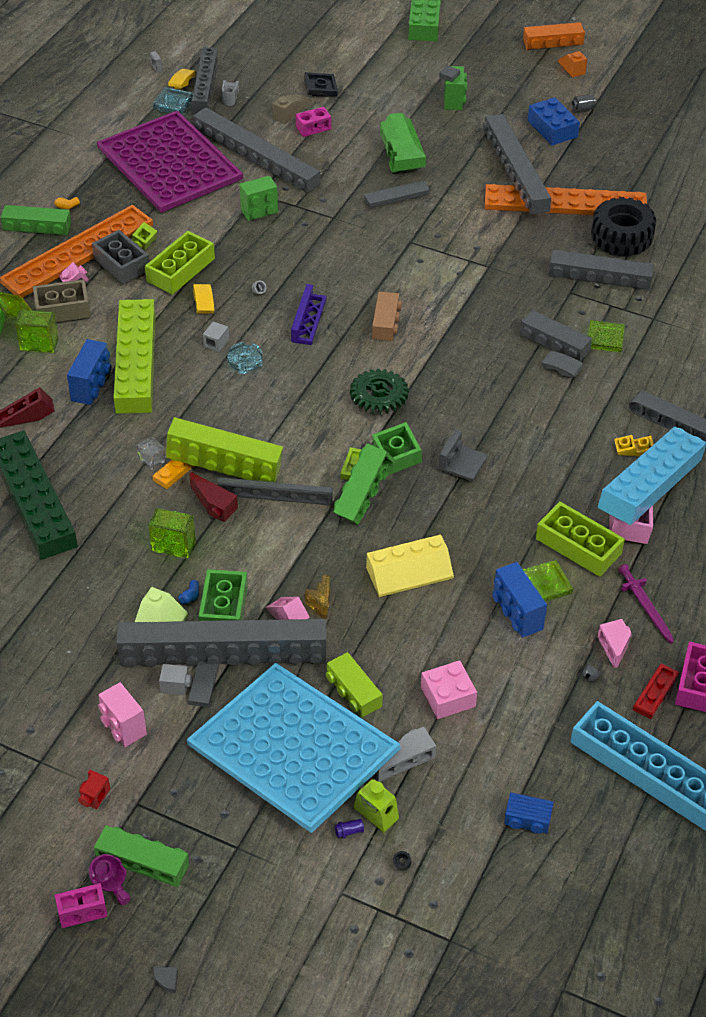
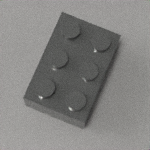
M117 230L92 243L94 260L120 283L125 284L145 273V265L149 263V255L122 231Z

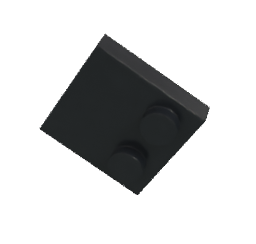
M304 73L308 95L337 97L338 89L334 74Z

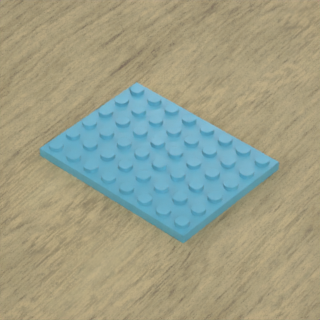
M277 663L272 665L187 739V744L310 833L315 831L401 749L400 743Z

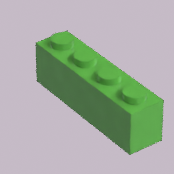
M5 205L1 215L3 230L68 235L71 226L70 210Z
M106 825L94 846L96 857L103 854L113 855L121 860L125 869L175 887H179L189 866L188 853L182 849H173L165 846L162 842L147 840L139 834L124 832L119 827Z

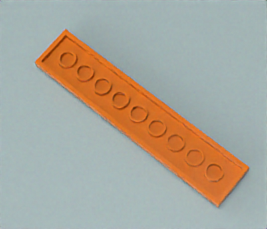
M486 184L485 210L530 212L525 207V202L521 199L520 193L516 190L515 186ZM545 187L551 196L550 212L545 213L594 215V211L602 202L619 197L627 199L630 197L633 200H640L643 204H647L646 193Z
M131 205L0 277V283L16 297L22 299L33 292V286L46 285L58 279L61 272L73 262L79 267L92 260L93 242L117 230L122 231L127 237L131 238L143 222L153 226V220L134 205Z

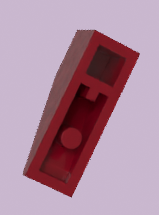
M40 387L0 410V428L39 421L55 412L53 399Z
M193 472L189 474L191 489L208 514L214 519L225 522L238 509L237 495Z

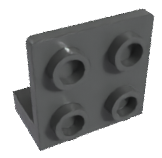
M455 430L440 453L439 470L474 481L487 460V454L463 446V440H461L462 432Z

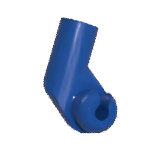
M197 580L189 582V589L178 596L181 604H188L198 599L199 582Z

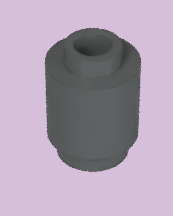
M590 94L575 96L572 100V108L576 112L590 110L596 104L595 97Z

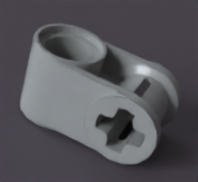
M223 80L222 103L225 106H232L236 103L237 95L239 94V81L227 82Z

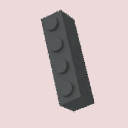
M532 310L521 321V335L558 353L565 354L581 362L591 350V337Z

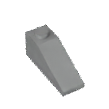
M425 727L413 729L402 737L398 742L401 749L377 771L376 779L378 782L435 758L436 745Z

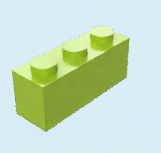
M348 652L327 663L326 677L328 681L337 687L338 693L342 698H346L353 712H357L363 718L382 707L383 694Z

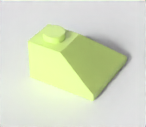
M151 587L141 601L135 622L185 621L188 617V612L169 593Z

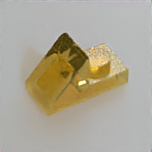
M322 575V583H318L317 590H305V602L319 616L327 619L330 575Z

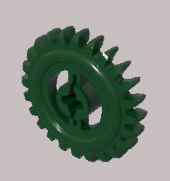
M371 369L370 372L364 371L363 375L359 374L357 378L353 379V383L350 384L351 400H354V405L359 404V409L365 405V412L371 408L372 414H374V411L378 409L381 415L382 409H385L387 414L389 413V408L393 412L396 411V407L401 409V405H405L408 399L409 388L408 384L404 382L405 379L400 377L399 374H394L393 371L387 372V369L383 371Z

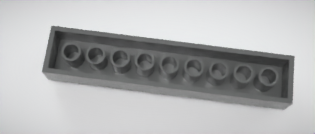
M326 619L118 622L117 649L120 665L127 667L135 665L152 667L163 664L195 666L198 664V661H206L207 664H218L220 662V664L237 665L239 663H249L251 665L259 663L299 664L302 662L318 664L326 662Z

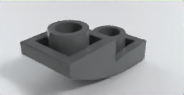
M550 351L542 361L543 368L558 370L561 376L573 378L576 377L584 366L582 362L554 351Z

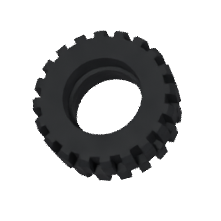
M624 197L611 198L609 201L605 200L594 211L591 229L592 239L598 247H601L605 252L608 251L609 254H618V256L637 255L651 246L657 219L653 210L640 200L636 201L630 197L629 199Z

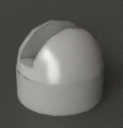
M261 280L254 282L251 287L252 292L257 295L263 294L266 291V284Z

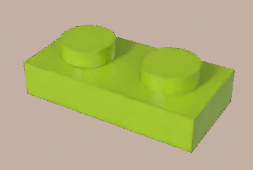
M350 447L340 473V479H350L351 469L357 464L361 449Z

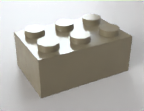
M84 279L33 286L39 325L91 317Z

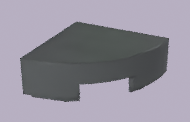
M153 967L157 983L164 990L176 993L177 967Z

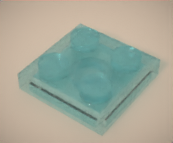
M164 87L154 101L153 109L170 113L179 111L182 114L191 102L193 93Z

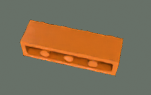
M581 22L524 27L523 41L527 50L583 45L585 31Z

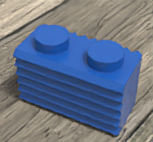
M510 792L504 824L514 829L522 827L523 829H530L537 834L543 832L546 834L549 829L554 801Z

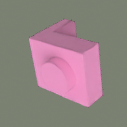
M74 262L59 275L62 282L75 281L80 278L86 282L89 280L86 276L87 271L81 265L78 267Z

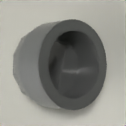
M587 664L583 670V677L586 678L589 675L588 681L592 682L601 673L590 664Z

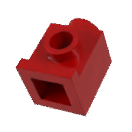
M89 770L87 772V781H84L80 786L78 801L85 807L90 806L97 810L111 790L108 777Z

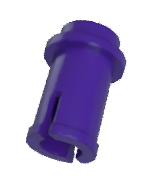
M361 818L344 823L339 821L334 826L337 838L345 839L348 835L364 832Z

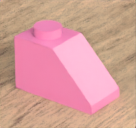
M299 596L281 597L265 607L276 620L310 618Z
M623 619L601 624L598 631V639L614 668L619 666L631 638V630L629 626L625 625Z

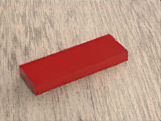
M661 663L634 704L633 711L652 719L679 677L680 672Z

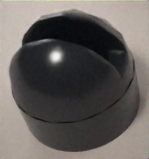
M399 851L394 855L393 863L398 870L405 871L411 867L412 859L406 851ZM403 858L406 864L402 865L399 859Z

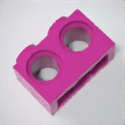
M324 107L296 114V128L303 137L331 130V115Z
M101 883L55 894L62 928L108 917Z

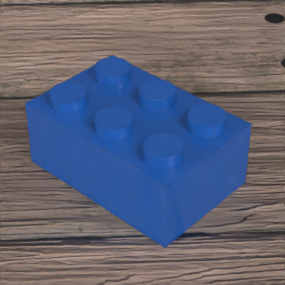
M550 98L529 105L528 122L551 146L578 137L580 122L556 98Z
M86 339L67 374L71 401L91 405L94 399L98 397L99 389L101 386H104L105 378L111 373L112 369L107 343Z
M518 562L496 569L492 595L495 602L499 603L502 607L503 614L511 620L514 630L518 631L522 638L543 630L547 604Z

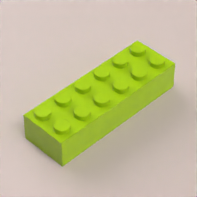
M174 417L167 433L166 458L245 480L276 482L281 467L283 446Z

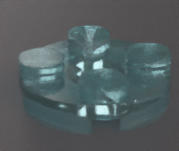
M245 342L237 343L230 347L227 354L228 364L240 374L252 371L263 364L262 350L253 343L251 345H245Z

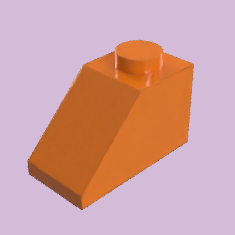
M580 51L567 54L558 59V63L572 78L586 74L587 58Z

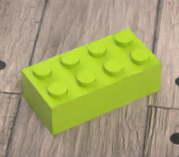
M186 231L145 265L146 282L173 295L215 259L214 243L190 231Z
M559 502L537 525L536 539L599 577L607 571L623 551L625 538L562 502Z

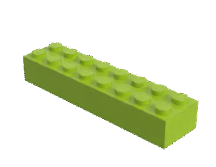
M154 299L119 300L114 384L116 414L152 413L156 317Z

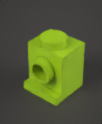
M143 222L132 235V241L145 251L156 240L157 230Z

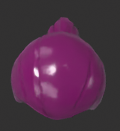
M109 854L98 855L94 858L89 866V878L92 884L101 883L103 891H113L118 903L121 905H126L130 901V895L122 887L126 877V869L123 867L121 860Z

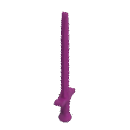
M627 564L620 565L618 572L628 582L622 585L621 590L623 592L629 589L632 590L659 632L672 644L674 640L671 632L641 587L645 586L647 579L635 580L629 571V566Z

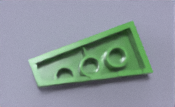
M367 443L359 453L357 464L351 469V477L344 484L343 493L340 499L336 500L333 512L359 525L370 506V497L376 496L379 491V482L386 479L389 465L394 466L396 460L388 452Z

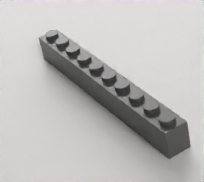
M204 108L193 115V125L199 132L308 193L320 185L319 170L212 110Z
M504 115L485 116L483 131L486 132L488 140L491 141L492 147L495 148L502 165L505 166L506 172L509 173L516 190L519 191L521 199L524 200L525 207L529 209L531 214L550 212L551 196Z

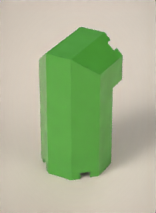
M403 113L389 114L387 120L380 123V135L388 157L390 156L389 166L392 173L424 168L426 166V156L411 119L406 118Z

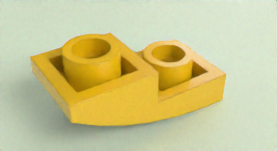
M189 69L179 70L170 79L168 86H173L177 90L183 89V87L189 85L191 78L196 77V71Z
M193 284L196 313L214 314L211 285Z
M629 435L614 439L618 455L641 456L654 445L652 436L633 439V436Z

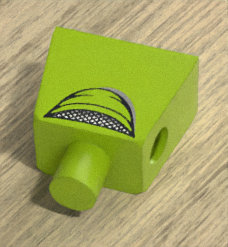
M372 779L359 790L354 808L383 833L399 820L396 798L384 788L381 782Z

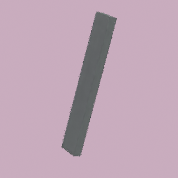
M219 477L218 482L220 487L237 495V497L332 505L333 488L221 477Z

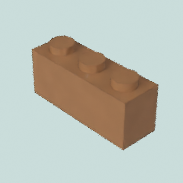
M378 293L372 326V339L393 341L394 334L398 332V324H396L400 320V312L398 311H401L402 301H399V293Z

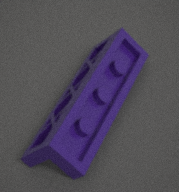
M306 284L291 328V342L312 345L327 300L325 295L313 294V285ZM312 300H317V301H321V302L318 303V304H316V305H314V303L312 302ZM312 311H315L317 313L313 316L309 315V313ZM311 322L313 325L308 328L304 325ZM306 333L310 336L309 339L300 337Z

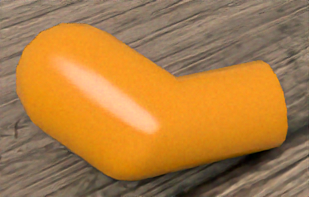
M77 197L71 200L57 198L54 204L60 209L69 210L79 205L80 201Z

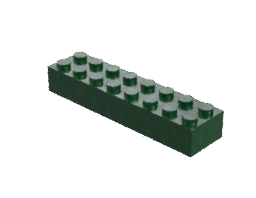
M25 430L1 437L0 475L40 559L43 560L77 548L75 530Z

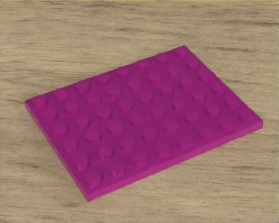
M179 111L169 113L97 142V147L161 213L243 179V173Z

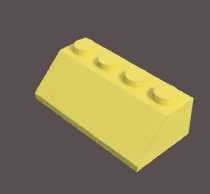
M441 535L367 553L366 568L379 597L454 578L448 548Z

